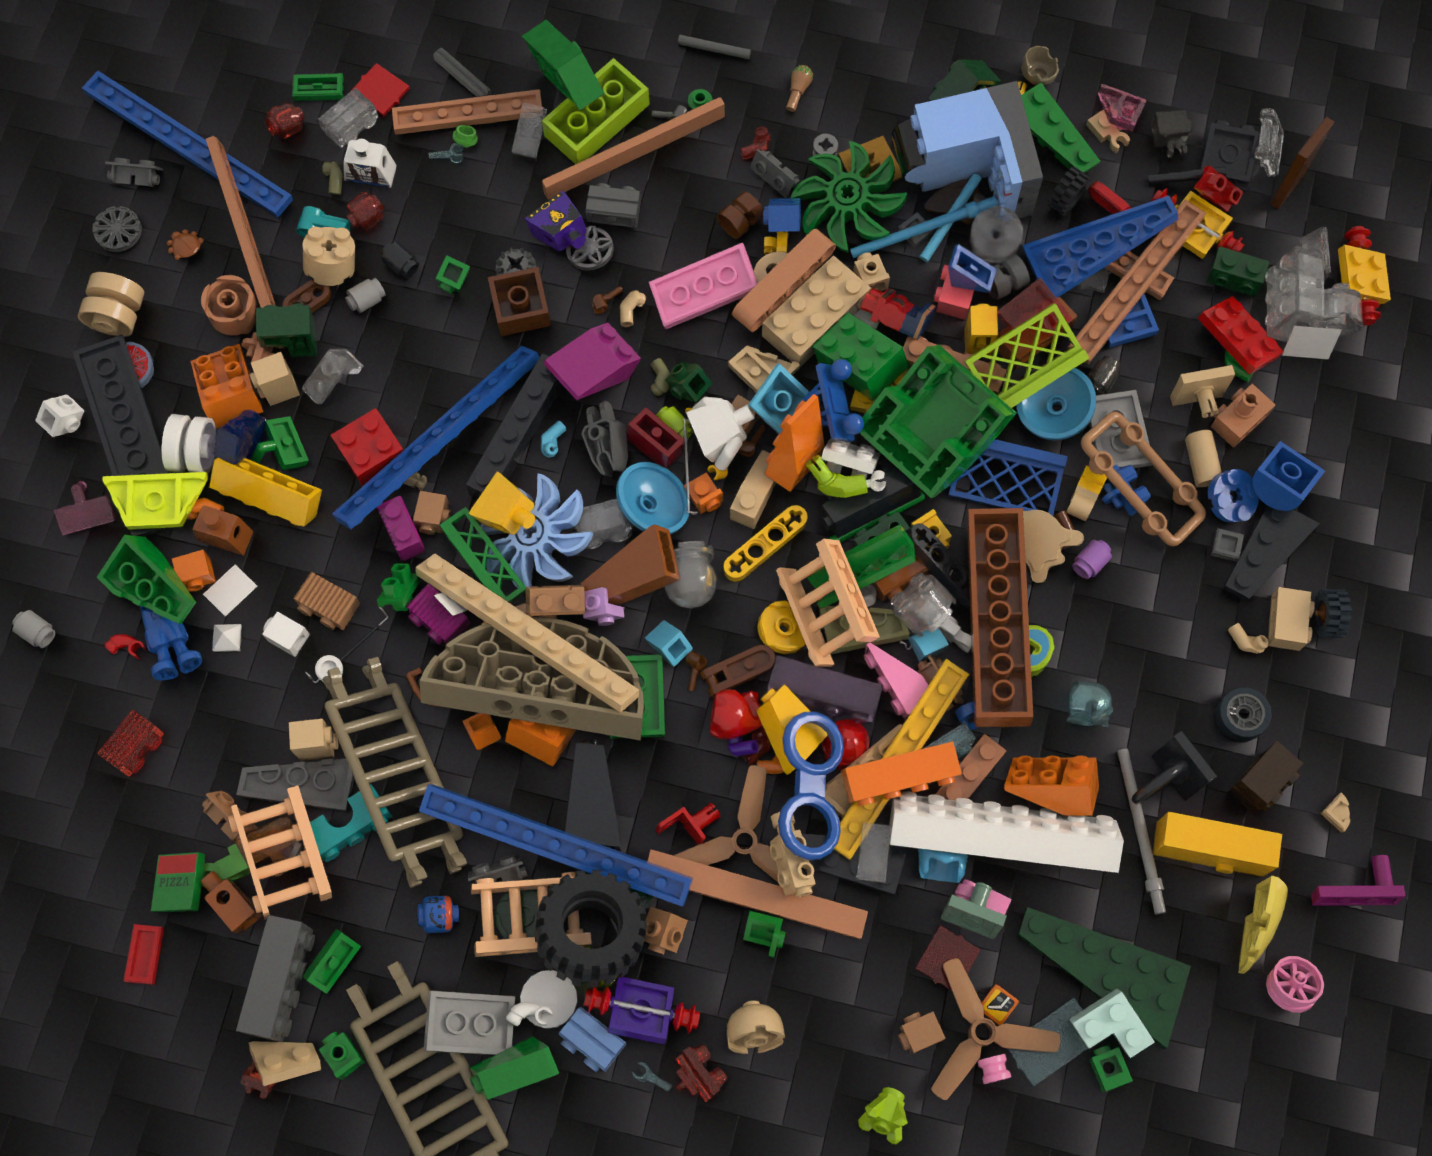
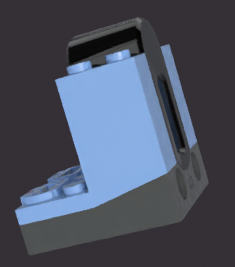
M1017 81L916 104L914 115H911L910 118L901 121L894 127L891 135L902 177L908 182L920 184L922 192L942 188L959 180L970 179L973 173L981 178L988 177L989 188L991 192L994 191L993 196H995L998 203L995 210L997 216H999V219L1002 218L1003 222L1033 215L1043 175Z

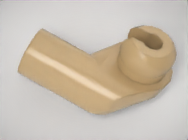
M637 290L632 291L620 304L621 326H633V309L636 306L641 307L646 301L643 293H639Z
M1239 623L1228 629V632L1242 651L1258 654L1268 647L1269 642L1265 636H1247Z

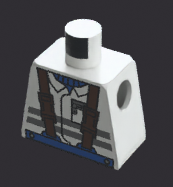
M365 139L350 140L344 158V180L391 188L396 164L386 147L382 144L369 143Z

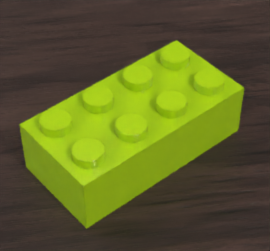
M614 58L594 74L605 94L581 110L567 98L542 120L544 136L575 164L591 157L650 105L649 89Z

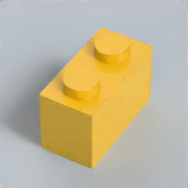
M978 304L970 307L965 325V353L973 355L997 339V306ZM993 350L986 355H992Z

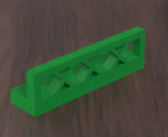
M467 507L440 524L445 536L483 586L509 603L526 592L525 585L475 518L469 514ZM465 516L471 523L469 533L458 532L453 525ZM474 528L476 529L478 534H473ZM462 537L468 538L467 544ZM472 539L484 540L486 543L484 553L472 552L470 549ZM489 548H490V550L493 552L494 555L488 554V553H489ZM478 558H483L482 564ZM487 559L499 560L501 563L499 574L486 571ZM504 569L509 575H504ZM492 578L498 579V583L496 584ZM502 580L514 581L519 588L506 597L501 591Z
M901 524L844 552L859 589L915 562L914 543ZM825 566L807 577L815 589L829 581V575ZM835 590L817 601L821 609L839 600Z

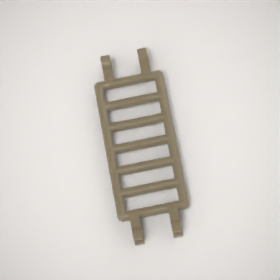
M378 657L368 659V665L362 668L366 678L370 680L372 689L347 695L339 668L327 671L328 676L323 677L322 680L326 688L330 690L333 699L325 703V709L386 855L390 861L401 859L406 870L409 886L412 888L421 885V880L427 878V874L419 864L415 854L441 846L450 874L459 872L462 869L461 867L467 864L464 855L459 852L455 842L462 839L463 831L461 826L446 821L450 829L449 832L398 849L396 848L391 833L438 818L420 812L386 823L380 808L424 795L428 784L441 788L444 787L400 686L397 683H386ZM392 695L397 709L343 723L338 709ZM402 719L408 732L357 748L353 747L348 735L349 733ZM409 743L413 744L418 755L417 758L364 773L359 758ZM423 767L429 782L375 798L369 783Z
M397 961L389 965L388 969L401 994L379 1007L371 1010L361 987L357 984L347 989L346 991L360 1015L359 1018L351 1022L350 1028L414 1156H434L486 1125L494 1141L469 1156H499L498 1152L508 1146V1140L487 1099L481 1093H475L470 1082L473 1074L463 1053H450L454 1063L398 1095L390 1079L437 1052L424 1051V1047L391 1066L383 1068L377 1053L426 1026L427 1012L373 1043L370 1042L364 1030L366 1026L419 996L427 1009L428 991H430L428 985L422 982L412 987L401 963ZM460 1073L467 1086L466 1090L410 1121L403 1105ZM474 1100L481 1115L428 1146L423 1147L416 1131L468 1101Z

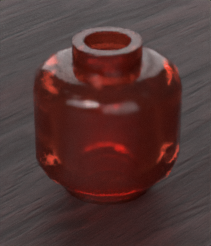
M284 102L268 110L265 124L273 136L285 139L302 131L304 114L299 107H295L290 102Z
M362 192L347 204V209L350 212L347 218L355 228L360 225L364 230H369L384 218L383 210L385 207L373 192L370 195L367 192Z

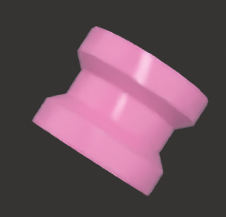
M1005 1054L977 1061L978 1066L983 1070V1084L1011 1078V1073L1005 1066L1007 1060Z

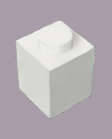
M279 612L267 620L262 634L268 642L294 657L310 635L305 627Z

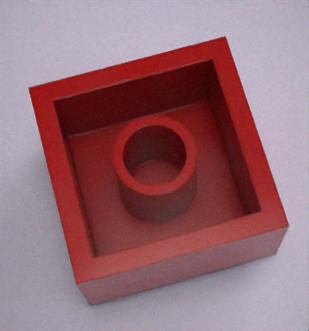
M376 408L331 434L337 449L362 487L403 451L402 446Z

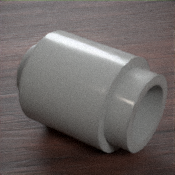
M376 278L372 280L366 279L347 290L348 296L345 297V300L352 311L357 310L361 313L379 303L381 298L385 296V291Z
M31 610L18 613L13 620V632L34 647H46L55 636V630L52 629V625Z

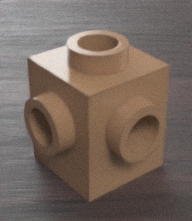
M650 907L645 920L647 922V931L644 942L649 943L648 949L663 955L665 950L677 953L688 920Z

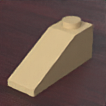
M764 450L761 451L743 481L730 508L731 520L755 529L776 484L775 481L765 475L768 467L766 460L770 453Z

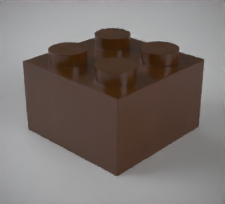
M539 267L488 277L501 336L551 326Z

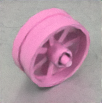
M1288 956L1280 959L1269 973L1266 986L1268 994L1278 1006L1290 1012L1302 1013L1309 1010L1322 995L1324 981L1317 967L1311 962L1298 956ZM1283 969H1290V975ZM1277 975L1280 976L1284 981L1278 982ZM1304 992L1312 994L1313 999L1308 1000Z

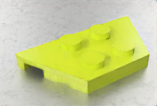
M206 472L103 476V482L107 486L112 500L128 529L183 527L208 480Z

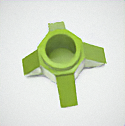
M883 1088L882 1093L865 1107L866 1112L858 1119L859 1127L865 1131H870L873 1128L876 1132L887 1135V1140L892 1144L899 1143L902 1140V1126L908 1123L904 1111L905 1103L903 1101L905 1096L894 1088Z

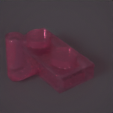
M79 481L71 487V492L75 503L54 510L62 535L115 521L116 517L108 494L86 500L83 493L87 488L86 483Z

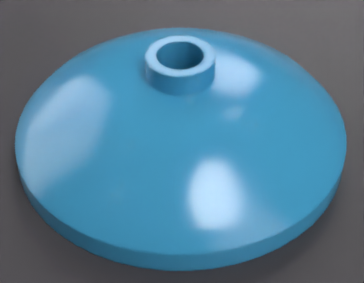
M1074 368L1017 404V412L1022 424L1034 435L1047 440L1067 439L1081 432L1093 418L1096 409L1095 389L1089 378L1083 372ZM1056 405L1062 406V409L1060 411H1054L1053 407Z
M640 462L628 467L619 477L616 487L618 504L626 518L638 529L645 531L648 527L655 524L669 529L670 534H673L685 524L689 513H687V491L681 481L671 471L655 463Z

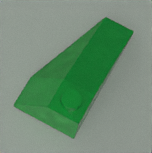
M124 535L97 576L114 595L133 601L132 603L144 606L154 613L178 624L183 623L196 604V601L165 556L146 537Z

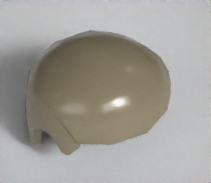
M1031 47L1023 58L1022 74L1034 85L1040 83L1043 86L1048 85L1055 80L1059 73L1058 59L1052 58L1049 55L1047 47Z

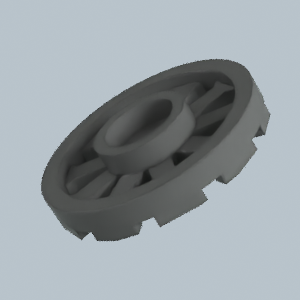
M114 206L106 209V211L101 212L96 217V221L93 223L95 240L102 248L112 252H121L131 248L137 243L142 232V225L138 216L129 208L123 206ZM129 231H135V234H130ZM125 238L128 239L127 243L123 241ZM115 241H118L117 246H113Z

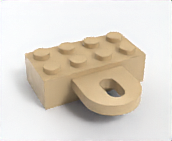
M773 252L762 257L754 269L757 282L759 283L767 275V270L774 268L788 253ZM833 255L762 323V336L791 362H798L801 367L815 354L812 345L846 313L849 312L854 316L860 310L864 297L867 293H870L871 287Z

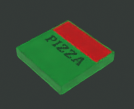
M196 852L158 855L151 911L158 913L198 911L205 854Z

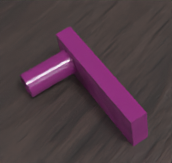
M1377 855L1371 858L1376 886H1318L1311 894L1312 906L1398 905L1406 896L1404 885L1393 886L1389 856Z

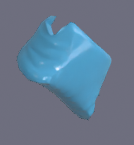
M918 848L921 878L954 883L961 881L965 875L968 854Z

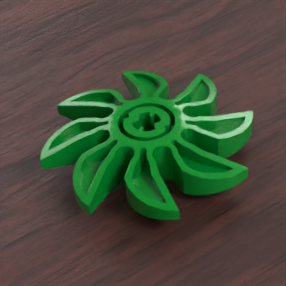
M849 141L852 159L850 172H843L841 160L835 155L826 153L814 155L808 159L809 162L828 175L832 181L826 182L818 176L806 178L795 187L791 198H800V200L823 199L810 203L805 210L803 216L804 232L807 236L813 229H817L825 220L833 215L827 224L829 238L836 244L837 249L849 253L846 235V224L848 221L853 220L855 222L857 234L864 239L877 240L890 235V232L871 219L866 212L871 211L881 218L887 217L900 210L907 199V193L878 194L887 191L894 180L895 166L891 155L887 157L876 171L865 178L871 169L868 153L860 144Z

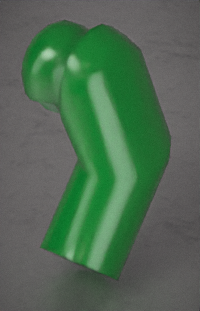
M1226 351L1224 355L1225 365H1232L1235 376L1248 383L1254 373L1249 375L1231 354Z

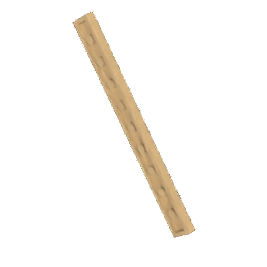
M433 554L416 567V575L618 712L621 713L639 697L638 688L437 554Z

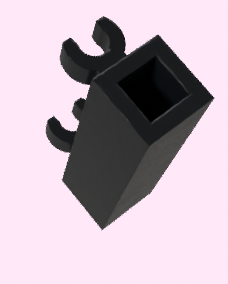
M885 459L879 462L882 468L880 471L885 473L884 478L875 480L877 482L886 481L885 488L882 491H875L870 487L867 488L868 493L847 498L826 495V503L822 504L824 516L821 519L825 528L828 531L832 530L836 537L839 538L920 497V488L897 467L894 468L891 461Z

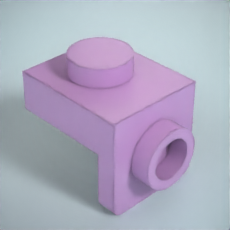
M601 587L584 591V619L597 621L598 625L606 626L614 624V620L624 618V607L608 603L607 588Z

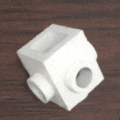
M66 394L44 400L35 421L52 437L76 431L80 426L84 410Z

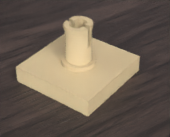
M1233 366L1181 374L1170 395L1172 406L1199 402L1203 418H1207L1208 413L1210 417L1217 415L1219 409L1214 398L1224 396L1235 376Z

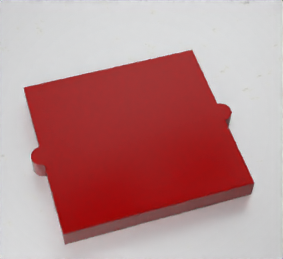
M376 63L366 75L361 76V80L350 92L384 117L395 104H399V100L410 87Z

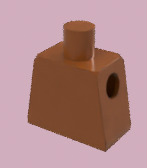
M202 506L193 526V533L198 542L243 556L254 533L238 516L208 506Z
M215 871L210 872L201 880V883L210 892L204 897L205 900L232 932L244 933L263 916L261 912L256 913L254 904L233 881L229 879L223 881ZM229 894L230 899L225 904L223 902L224 896Z

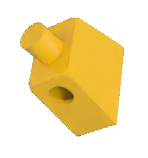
M496 472L469 512L481 524L511 535L516 534L521 526L529 529L535 522L534 514L530 513L534 508V503L499 472Z

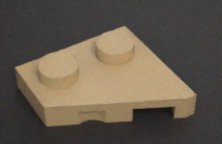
M746 346L728 362V367L757 393L777 363L781 364L791 375H794L800 369V364L795 361L790 363L778 359L777 355L762 353L759 349Z
M249 1042L250 1053L263 1086L321 1070L320 1059L313 1043Z

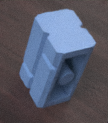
M581 1006L559 1033L563 1038L560 1044L573 1054L577 1050L586 1056L583 1062L595 1072L599 1068L606 1072L626 1046L625 1041L616 1034L608 1033V1028Z

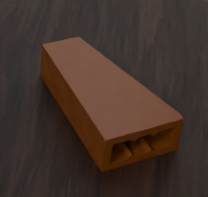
M655 524L648 527L580 584L584 587V591L601 587L607 588L608 603L618 606L679 581L680 576L669 529Z

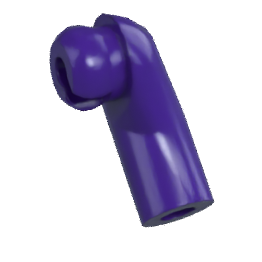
M742 736L728 740L727 748L735 756L758 753L759 746L756 740L742 742Z

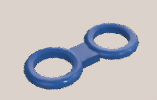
M802 712L789 721L782 738L784 753L790 764L797 770L795 775V795L788 799L782 807L778 826L779 834L785 846L794 855L806 860H815L829 855L839 841L841 832L840 821L834 807L825 799L826 775L834 771L842 760L844 745L843 737L837 725L830 718L818 712ZM815 724L827 733L832 749L830 757L824 764L814 765L805 761L796 749L795 737L801 725ZM801 805H810L817 808L827 821V837L819 847L810 848L802 845L792 832V815L797 807Z

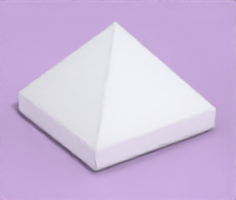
M214 625L212 651H240L242 625Z

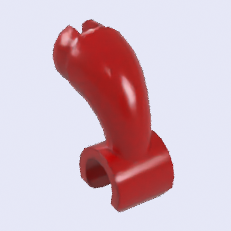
M125 634L114 635L104 644V647L112 654H116L119 649L128 647V652L137 660H140L136 655L138 648L143 647L147 652L149 651L144 643Z

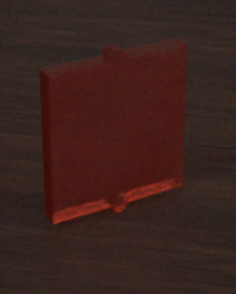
M940 925L915 969L933 979L934 984L940 983L951 990L943 964L951 959L958 958L968 974L981 950L965 941L962 935L957 936Z

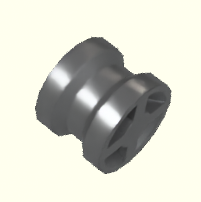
M821 134L815 138L813 156L822 155L823 153L837 156L838 141L833 135Z

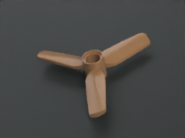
M751 765L749 767L737 817L740 828L734 832L733 837L720 836L674 856L710 865L728 859L735 851L741 854L750 853L753 862L778 882V869L775 860L771 857L770 846L758 843L757 834L754 831L760 822L767 769L758 765ZM741 833L750 834L753 838L752 845L747 848L739 846L737 836Z
M956 958L943 964V969L962 1017L971 1025L968 1029L969 1039L958 1045L931 1087V1091L938 1098L947 1100L980 1058L981 1047H985L992 1042L1002 1048L1042 1052H1057L1059 1050L1061 1039L1060 1034L1057 1032L1007 1023L996 1027L994 1022L984 1018V1007L961 961ZM977 1025H984L988 1028L990 1033L988 1040L983 1041L976 1036L975 1029Z

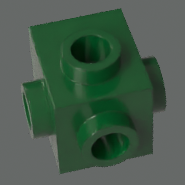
M681 362L672 368L671 374L665 379L671 387L670 392L674 397L679 400L685 399L697 402L713 384L705 375L704 370L696 363Z

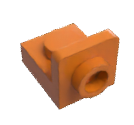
M707 473L689 482V497L700 514L705 511L712 512L721 505L723 492L720 488H716Z

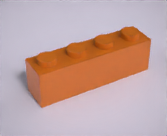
M954 742L841 770L849 803L857 801L858 807L874 803L873 797L884 795L885 800L902 796L900 790L911 788L912 793L928 789V783L938 781L939 786L954 783V777L962 775Z

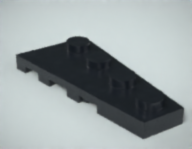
M802 834L806 840V846L810 848L821 846L827 835ZM864 838L850 860L833 849L829 855L821 859L809 860V862L813 866L814 871L894 896L909 847L890 845V839Z

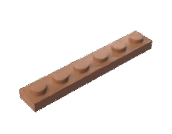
M540 89L395 107L392 108L394 131L397 135L453 128L460 125L469 126L543 116Z

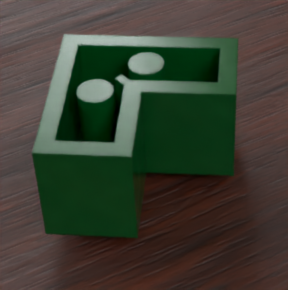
M958 60L950 66L947 76L934 86V92L929 96V99L933 101L997 86L1001 80L983 60Z
M297 303L284 307L266 305L264 308H256V337L261 348L287 346L291 357L317 356L316 325L309 305Z

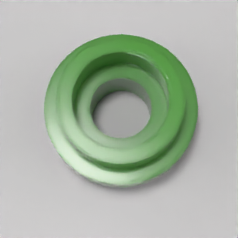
M460 125L453 132V140L461 147L467 148L477 143L478 136L476 135V130L471 126Z

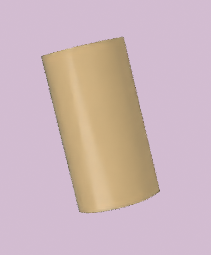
M1210 430L1193 432L1185 438L1196 488L1209 486L1212 479L1217 474L1222 473L1213 433Z

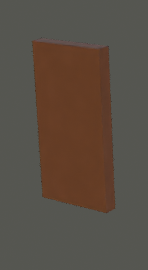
M1328 117L1324 118L1298 152L1276 192L1271 206L1279 209L1303 178L1333 126V120Z

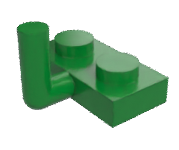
M291 417L266 420L263 426L269 441L258 443L250 460L260 464L265 452L274 451L282 470L306 466L309 459Z

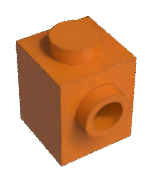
M204 550L172 558L173 569L188 591H198L204 585L216 582L210 557Z

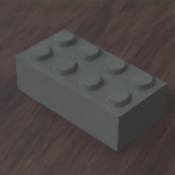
M268 915L236 1031L277 1042H283L284 1037H288L292 1026V1020L289 1019L291 1010L296 1008L300 992L297 991L299 980L304 979L302 976L307 970L305 958L307 951L310 952L315 941V935L312 934L313 929L299 921Z

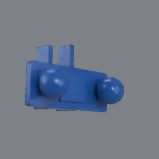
M838 359L832 365L819 363L816 365L819 383L803 400L806 402L813 394L818 396L819 405H824L825 411L820 412L822 427L829 428L832 439L847 442L854 441V435L863 430L864 421L860 415L850 414L842 380L847 379L851 375V364L845 359Z

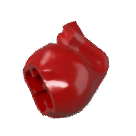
M731 689L717 692L712 706L710 734L714 738L729 740L744 736L763 726L756 712L760 707L758 693L749 691L748 693L740 694L736 690Z

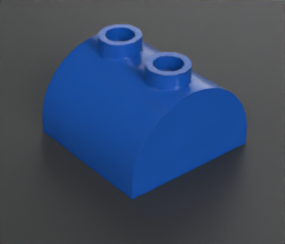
M1280 441L1255 472L1252 480L1253 488L1259 499L1267 506L1281 511H1289L1297 508L1325 470Z

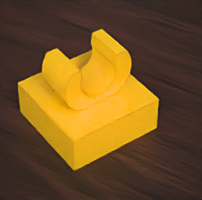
M788 231L777 232V238L764 237V254L767 255L773 252L787 253Z

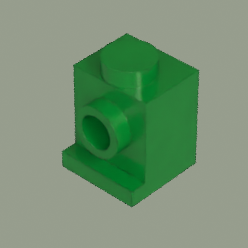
M333 1032L323 1039L322 1043L324 1046L319 1051L334 1072L336 1078L343 1080L366 1063L348 1034ZM341 1047L343 1055L340 1058H336L334 1051Z
M1110 1045L1093 1051L1095 1056L1090 1058L1089 1061L1102 1093L1133 1081L1119 1047L1111 1050ZM1104 1063H1110L1113 1066L1112 1073L1108 1074L1103 1070Z

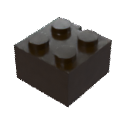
M1276 741L1254 761L1230 788L1228 793L1252 814H1255L1260 809L1265 812L1282 797L1283 793L1281 792L1298 779L1301 774L1297 770L1303 763Z

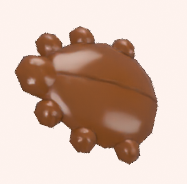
M186 229L182 233L178 231L171 234L172 240L167 241V245L171 246L168 252L174 253L175 260L190 257L200 249L204 239L196 237L197 233L195 231L191 234H188L189 231Z

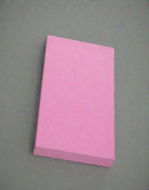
M743 243L649 282L665 329L741 299L758 284Z

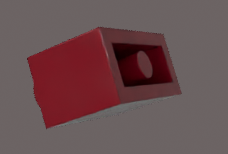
M646 407L628 424L627 440L656 464L668 469L682 455L685 439Z

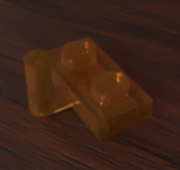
M288 814L247 834V841L250 842L291 829L293 824ZM239 838L235 843L248 865L242 842ZM296 839L251 853L254 864L269 856L273 863L285 860L280 850L296 843ZM284 872L276 874L275 876L279 877L283 875Z

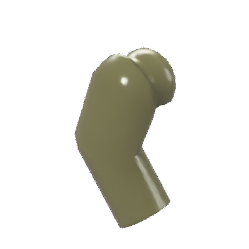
M332 161V163L325 162L322 170L325 175H330L328 193L341 195L343 176L340 166L335 161Z
M658 358L650 364L657 375L655 383L651 385V391L654 395L661 396L663 393H667L670 388L665 379L671 373L662 359Z

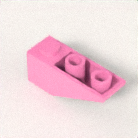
M872 643L866 644L864 659L870 669L875 668L879 675L877 681L884 692L888 691L893 699L891 705L898 716L902 714L906 720L927 688V682L921 674Z

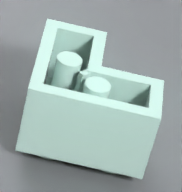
M1115 989L1069 1019L1088 1048L1113 1034L1125 1054L1131 1058L1154 1043L1151 1035L1119 989Z

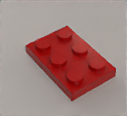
M1233 296L1203 311L1198 317L1199 321L1249 375L1275 361L1284 353L1278 343L1260 326V323Z

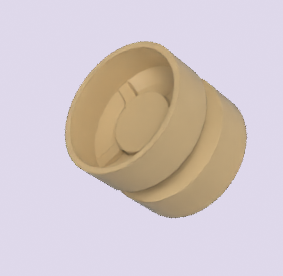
M107 272L92 273L85 291L88 297L82 300L78 319L89 328L104 334L130 336L137 319L135 312L140 309L144 297L143 288L132 280Z

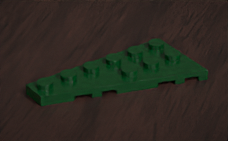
M1029 907L1025 909L1018 932L1020 938L1042 955L1051 959L1064 972L1073 976L1083 984L1082 986L1099 999L1115 989L1122 991L1151 1037L1164 1049L1168 1048L1191 968L1190 965Z

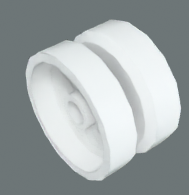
M171 414L164 427L162 437V461L167 471L182 473L188 469L190 473L206 472L208 474L214 463L217 443L216 427L212 418L195 417L191 420L187 415Z

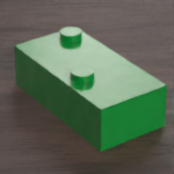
M544 20L522 35L544 76L579 110L605 94L578 44L575 41L570 42L550 22Z

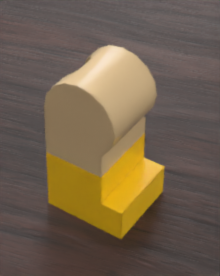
M1086 465L1070 500V505L1066 511L1067 514L1086 522L1107 479L1105 474H1094L1089 466Z

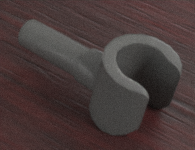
M678 105L674 112L652 111V117L672 120L685 114L687 109L684 106Z

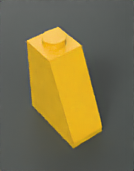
M784 684L777 691L771 688L761 698L764 703L756 712L783 771L788 775L796 768L790 764L784 753L782 738L785 727L794 716L802 712H810V710ZM803 724L797 730L795 737L796 749L804 760L809 757L827 736V733L820 726Z

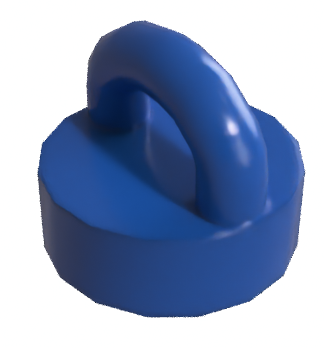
M974 701L956 710L955 714L965 729L974 730L979 728L975 727V723L968 722L969 719L974 717Z

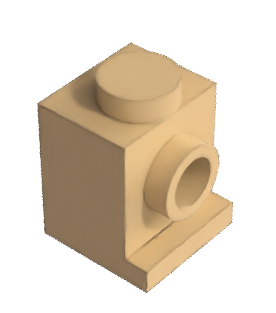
M864 253L860 255L857 261L854 262V273L868 284L871 289L874 288L879 291L888 289L890 276L886 273L879 254L872 256L871 253Z

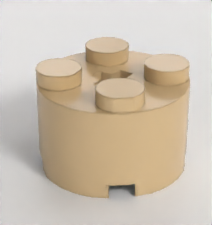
M310 228L303 240L304 273L307 277L309 275L314 278V282L320 285L335 286L344 283V279L348 276L351 277L355 269V243L350 236V232L345 228Z

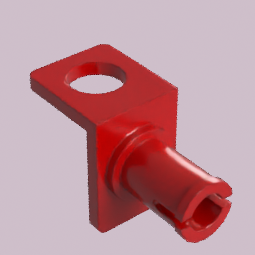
M709 803L693 816L683 807L660 822L655 832L658 835L680 820L696 844L699 845L704 843L706 839L701 829L719 819L720 813L718 809L713 811L715 805Z

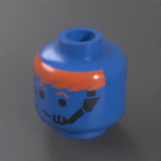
M449 896L425 897L422 904L417 905L418 927H423L426 933L450 932L453 922L459 921L458 905H453L452 899Z

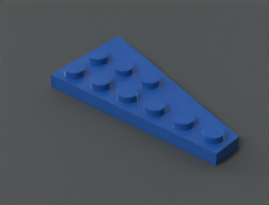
M1166 196L1022 245L1023 252L1047 304L1177 221L1178 211L1171 198Z

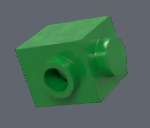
M446 255L436 277V282L440 283L439 288L450 294H453L454 290L460 292L469 273L470 266Z

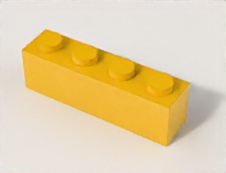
M226 451L214 460L209 488L219 491L224 496H231L241 500L246 505L255 506L265 510L270 515L279 516L289 520L294 525L303 527L316 517L322 492L317 487L229 451Z

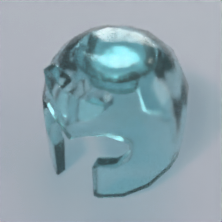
M1073 682L1069 694L1070 716L1067 722L1084 726L1101 724L1108 727L1109 715L1113 712L1112 698L1108 689L1097 682Z

